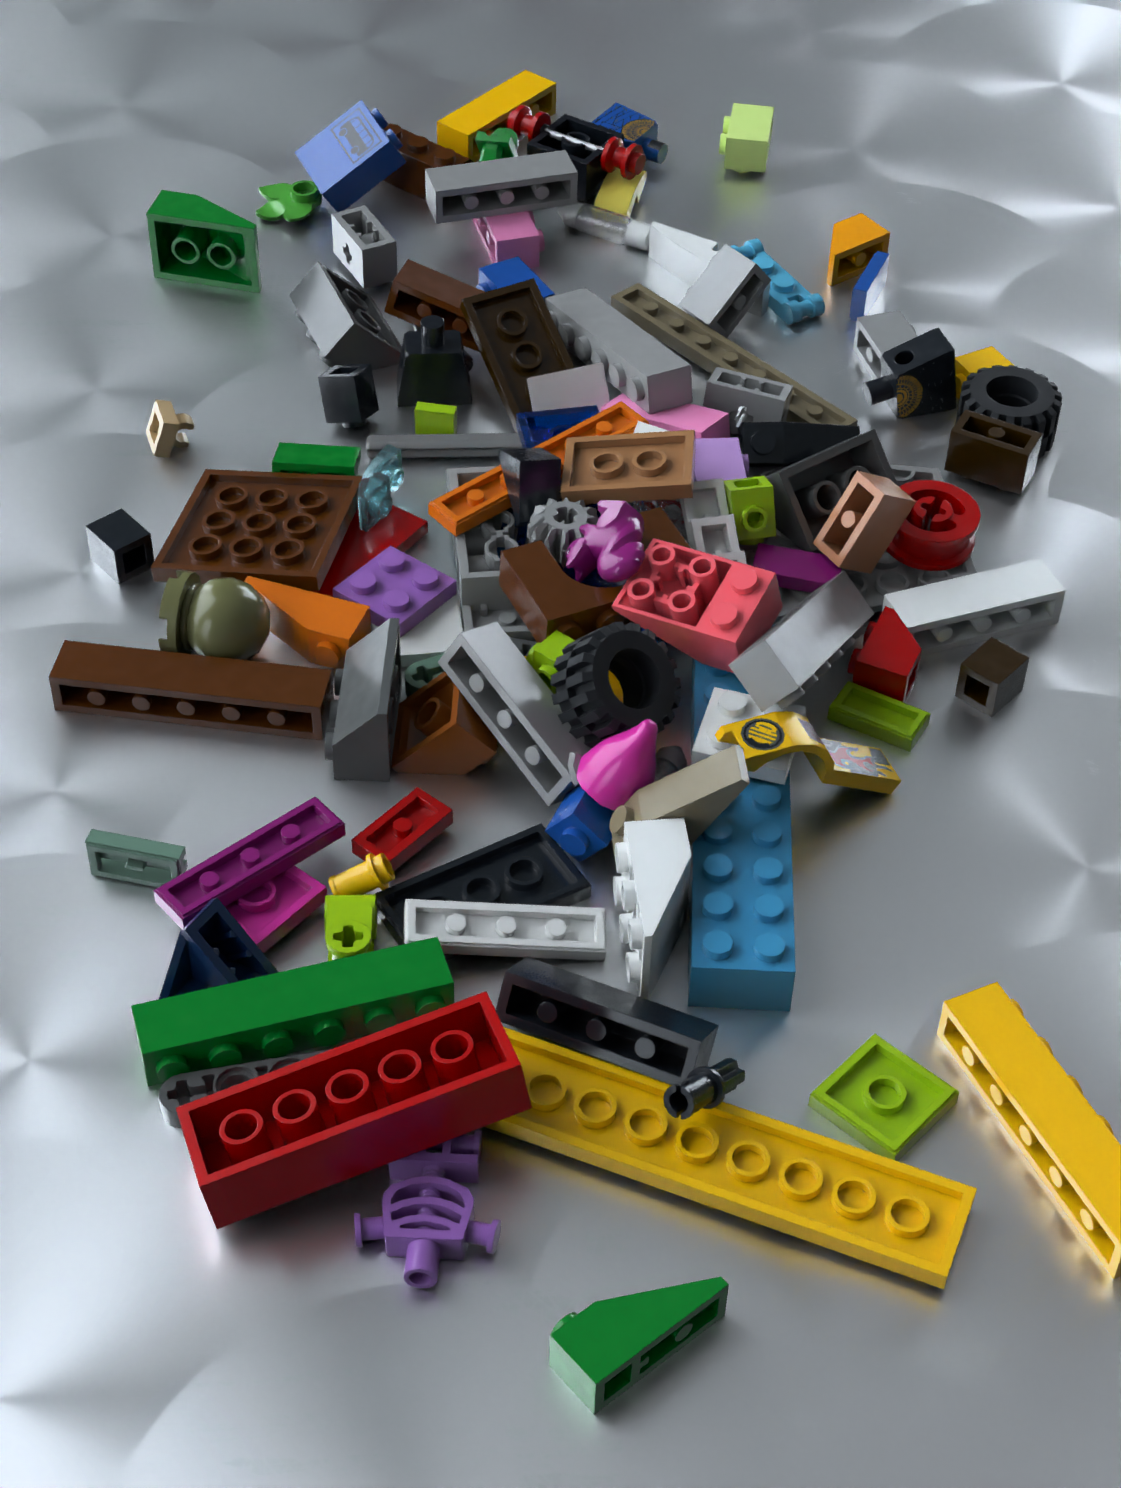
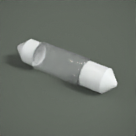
M577 202L574 205L557 207V213L567 226L623 246L629 245L644 251L649 250L650 225L588 203L582 204Z

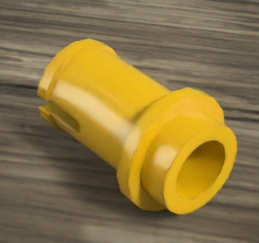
M369 853L366 855V861L337 875L330 876L328 883L333 895H364L378 887L381 890L387 889L389 882L395 880V873L384 853L376 856L373 853Z

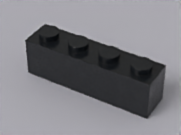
M528 956L505 971L496 1006V1012L502 1023L670 1085L685 1081L689 1073L695 1068L708 1066L719 1027L715 1023Z

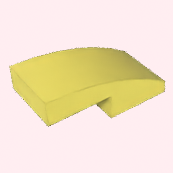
M618 168L612 173H608L600 187L592 209L594 219L628 223L634 203H639L647 178V171H642L631 180L623 178Z

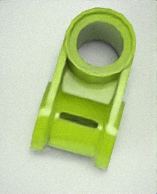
M376 894L325 896L324 926L328 961L374 951V940L377 939Z

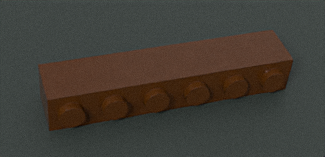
M64 640L49 675L54 709L58 711L322 741L329 722L331 700H334L332 670L69 640Z

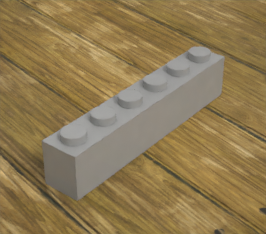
M585 287L544 298L565 347L587 365L603 363L606 380L648 414L693 402L691 365Z
M842 571L810 593L728 666L761 712L775 703L781 709H784L804 695V690L818 681L817 677L831 668L830 664L839 659L844 654L843 652L865 633L866 627L864 623L874 612L846 572Z

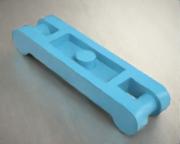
M759 239L746 241L744 246L741 247L737 245L730 246L755 262L771 278L768 307L785 323L791 325L800 322L804 316L813 318L824 313L825 305L820 294H811L764 251Z

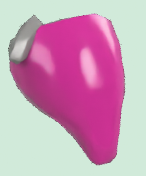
M646 719L627 731L604 739L583 756L579 752H570L568 769L573 785L580 784L589 796L598 804L615 811L617 807L624 805L638 789L653 783L655 780L657 724L651 719Z

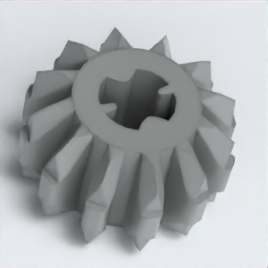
M565 497L563 501L557 502L554 499L548 498L546 505L535 506L534 513L530 517V523H528L527 527L529 543L542 540L556 562L561 563L564 569L567 562L566 551L568 546L576 539L584 537L579 531L581 525L597 524L599 519L596 508L585 507L584 500L570 502Z

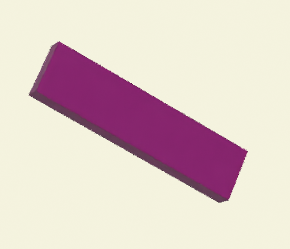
M313 797L153 890L155 902L183 929L211 899L217 897L226 907L345 836V823L317 797Z

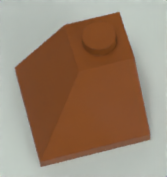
M445 671L399 703L391 768L397 773L465 775L480 764L488 763L497 753L498 740Z

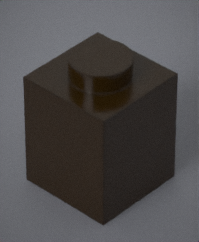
M991 637L961 663L955 697L993 717L1023 690L1029 657Z

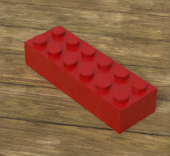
M485 991L176 1107V1111L199 1188L215 1226L219 1229L532 1108L521 1063L489 995Z

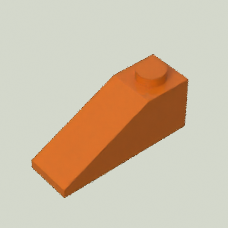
M247 576L244 582L250 584L265 598L270 610V632L311 663L334 669H343L346 650L371 632L370 606L252 576Z

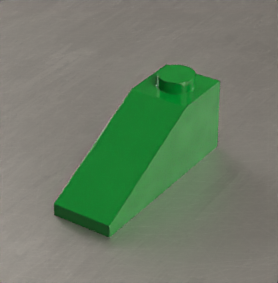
M716 1277L596 1301L579 1314L576 1312L569 1313L555 1325L550 1334L549 1366L595 1415L724 1317L729 1284L722 1277Z

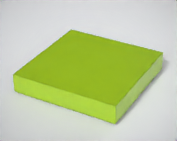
M874 1034L810 1094L808 1106L873 1153L899 1161L957 1103L959 1091L880 1036Z

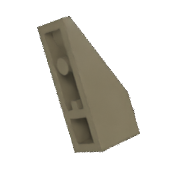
M733 745L638 789L624 805L616 808L610 819L609 828L612 834L614 855L615 843L623 842L624 822L684 818L691 846L750 783L743 748Z

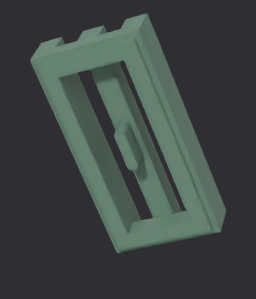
M91 829L85 840L92 875L159 888L186 872L188 867L187 860L184 859L186 854L185 846Z

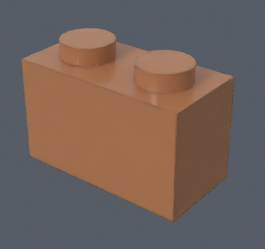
M857 471L813 544L839 568L871 574L916 501L889 478Z

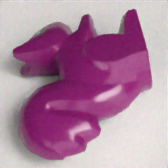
M600 500L598 502V511L601 516L597 524L581 525L579 531L584 537L573 541L566 551V567L574 568L575 579L578 582H582L596 567L598 574L607 582L624 581L637 573L645 558L644 544L641 543L645 530L641 514L626 501Z

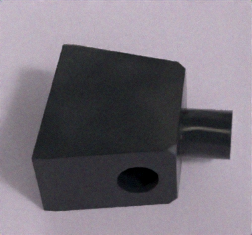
M429 315L423 317L420 322L421 331H408L403 337L396 378L398 407L416 406L417 401L443 405H471V379L461 333L457 330H445L444 319L440 316Z

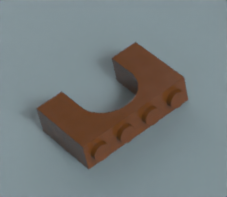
M661 507L640 512L644 520L645 529L641 541L644 544L643 551L647 549L653 538L691 548ZM542 540L501 551L499 585L537 643L544 641L556 630L576 640L615 622H623L624 625L632 622L612 609V604L624 585L607 588L593 587L572 579L560 568Z

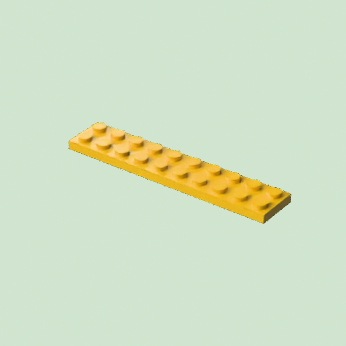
M504 1027L521 1063L532 1108L484 1127L941 1289L945 1288L977 1188L723 1101L712 1109L701 1108L686 1119H681V1115L678 1118H674L666 1110L663 1100L665 1091L672 1085Z

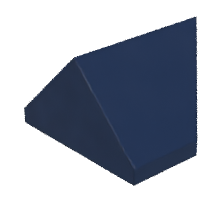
M216 897L211 899L180 931L159 999L278 973V970Z

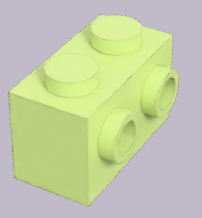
M733 103L731 116H724L723 132L721 133L719 154L725 155L724 169H732L739 173L750 171L765 173L772 137L774 107Z

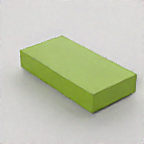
M848 681L829 706L827 719L911 752L928 727L931 713Z

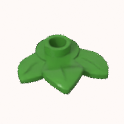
M307 180L297 181L292 185L279 183L259 187L258 192L269 202L256 210L255 213L257 217L267 221H278L282 218L288 222L300 221L308 217L322 203V194L314 182Z

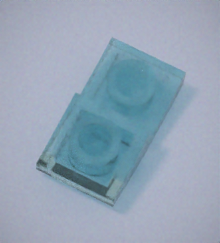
M387 444L375 456L366 468L358 489L360 529L365 532L389 514L393 503L391 493L396 491L403 483L401 449Z

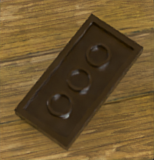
M533 278L461 299L460 305L516 433H537L527 379L575 368Z

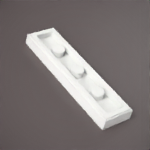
M405 899L404 944L438 937L444 954L506 957L528 956L531 958L604 961L607 954L605 908Z

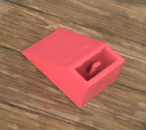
M656 538L652 539L645 550V558L639 570L628 578L612 604L614 611L635 624H639L645 630L649 629L656 634L655 636L698 662L733 673L728 665L772 627L783 607L775 572Z

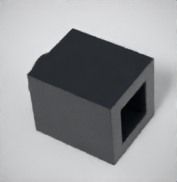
M371 364L335 365L318 376L326 423H342L344 428H355L364 425L366 419L379 410Z
M122 508L85 526L91 559L118 584L151 569L154 562L151 533Z

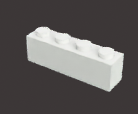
M1038 558L885 594L882 611L885 606L896 611L922 648L921 656L986 641L991 637L998 638L1056 624L1059 622L1066 590L1042 559Z

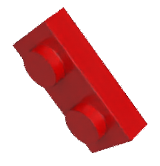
M417 787L351 839L352 853L366 861V855L369 853H373L375 856L384 853L395 871L453 823V809Z

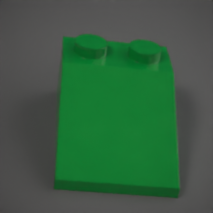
M161 190L146 213L154 277L260 293L262 284L256 224L198 195Z

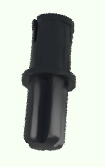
M726 1058L711 1067L699 1066L689 1073L685 1081L667 1088L663 1098L664 1106L672 1117L678 1118L681 1115V1119L692 1116L701 1108L712 1109L721 1104L725 1094L736 1089L737 1085L745 1080V1070L739 1069L737 1060L732 1058Z

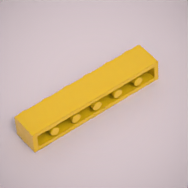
M998 982L944 1001L937 1035L1113 1279L1120 1277L1121 1145L1114 1137L1109 1122L1102 1115H1098L1083 1096L1078 1081L1073 1076L1067 1075L1053 1056L1049 1043L1045 1038L1036 1034L1024 1018L1023 1011L1018 1002L1012 998L1010 999Z

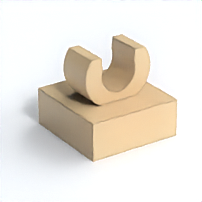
M155 399L146 435L154 456L170 458L173 446L184 448L189 445L186 433L177 432L181 429L193 430L194 423L188 414H175L171 401Z

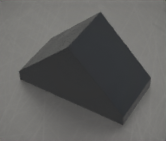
M542 448L503 449L499 451L498 456L517 527L528 526L535 506L546 505L548 498L554 499L557 502L561 500V459Z

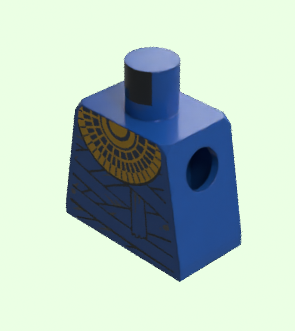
M615 103L591 122L624 134L625 148H628L633 143L641 145L646 161L649 160L662 164L666 159L668 145L657 141L658 124L647 116L619 103Z

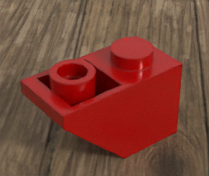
M885 606L877 622H869L863 637V648L854 649L847 672L853 675V683L905 703L916 683L922 648L896 611Z

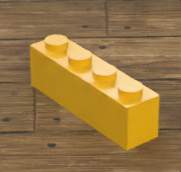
M527 70L520 72L438 120L437 144L452 149L473 162L478 161L480 153L475 142L477 131H484L490 136L498 128H507L509 114L520 105L530 107L532 116H535L540 111L546 112L550 116L556 113V82Z

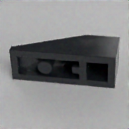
M742 422L738 428L741 454H748L749 467L790 466L842 441L860 435V426L833 424Z

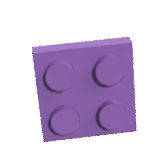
M391 545L333 588V597L370 606L371 623L376 626H380L389 618H399L400 638L457 594L455 579Z

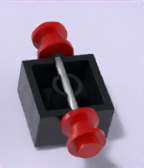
M525 105L518 106L508 116L507 128L516 132L518 140H522L525 136L528 137L527 155L566 150L578 172L577 201L586 202L600 190L606 175L615 171L616 168L620 169L621 176L628 180L639 175L644 169L646 156L643 154L642 146L633 143L628 148H625L624 134L567 114H564L551 124V118L548 113L540 111L535 116H532L530 107Z

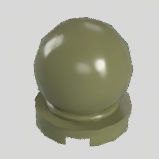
M176 570L177 578L169 577L159 610V618L167 619V639H158L160 651L191 654L194 650L197 655L248 660L261 651L270 634V610L265 598L250 584L233 577L211 579L202 585L200 576L196 572Z

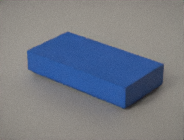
M880 251L874 253L852 291L849 315L851 321L857 322V317L867 316L885 287L889 253Z

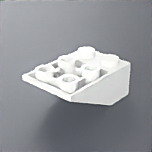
M684 818L624 822L623 842L615 843L617 873L622 874L621 876L613 877L615 906H623L625 914H620L619 916L620 937L622 944H629L631 952H626L628 983L637 982L639 997L648 1000L686 922L692 854Z

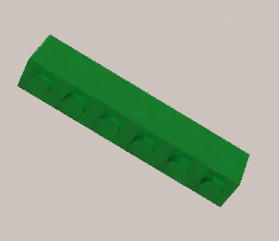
M434 937L131 1005L137 1042L149 1087L162 1084L170 1077L181 1073L279 1058L295 1052L321 1046L329 1047L342 1041L368 1036L453 1004L454 981L439 939Z

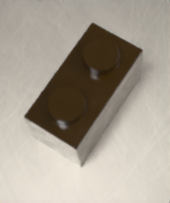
M965 409L951 430L944 470L958 474L966 479L977 480L998 487L1003 491L1021 495L1035 473L1043 433Z

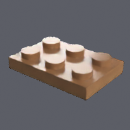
M681 430L567 437L560 490L562 501L567 497L570 502L584 500L585 505L598 503L600 500H620L632 503L635 501L693 498L696 452L695 431Z

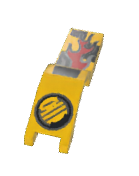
M793 711L771 712L723 725L715 734L719 742L736 744L743 748L747 771L755 772L767 762L784 754L803 751L819 779L825 784L892 794L901 782V779L880 748L820 738L807 717Z

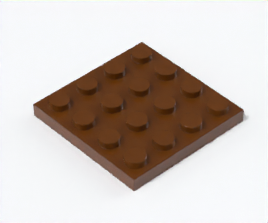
M205 469L151 566L154 582H167L169 577L177 578L176 570L196 572L200 576L201 584L214 578L233 577L244 582L247 576H252L308 591H319L366 491L364 476Z

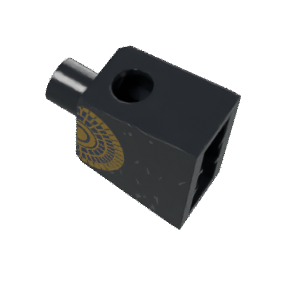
M939 327L932 329L884 352L880 357L881 377L864 382L862 386L864 397L869 405L886 401L894 415L900 419L955 409V349Z

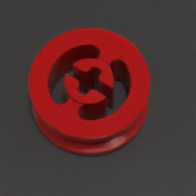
M917 480L899 486L916 503L887 547V552L893 558L909 567L926 571L948 570L966 562L973 553L975 532L979 527L981 518L979 506L973 497L955 485L937 480Z

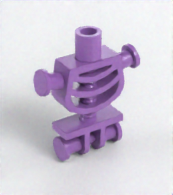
M475 1130L474 1135L464 1134L388 1163L390 1179L403 1181L390 1185L383 1193V1216L361 1218L360 1213H354L356 1247H363V1241L385 1239L387 1256L406 1257L403 1278L408 1285L416 1288H430L434 1286L438 1281L440 1259L463 1260L469 1243L486 1246L487 1253L494 1254L500 1238L501 1220L493 1219L491 1224L475 1221L474 1198L468 1188L458 1184L479 1183L482 1130ZM430 1150L442 1151V1153H430Z

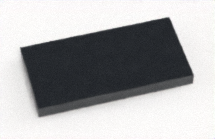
M541 823L375 893L377 915L397 944L402 945L404 944L405 899L569 907L591 897V884L558 843L545 832L546 828ZM444 954L446 961L460 955Z

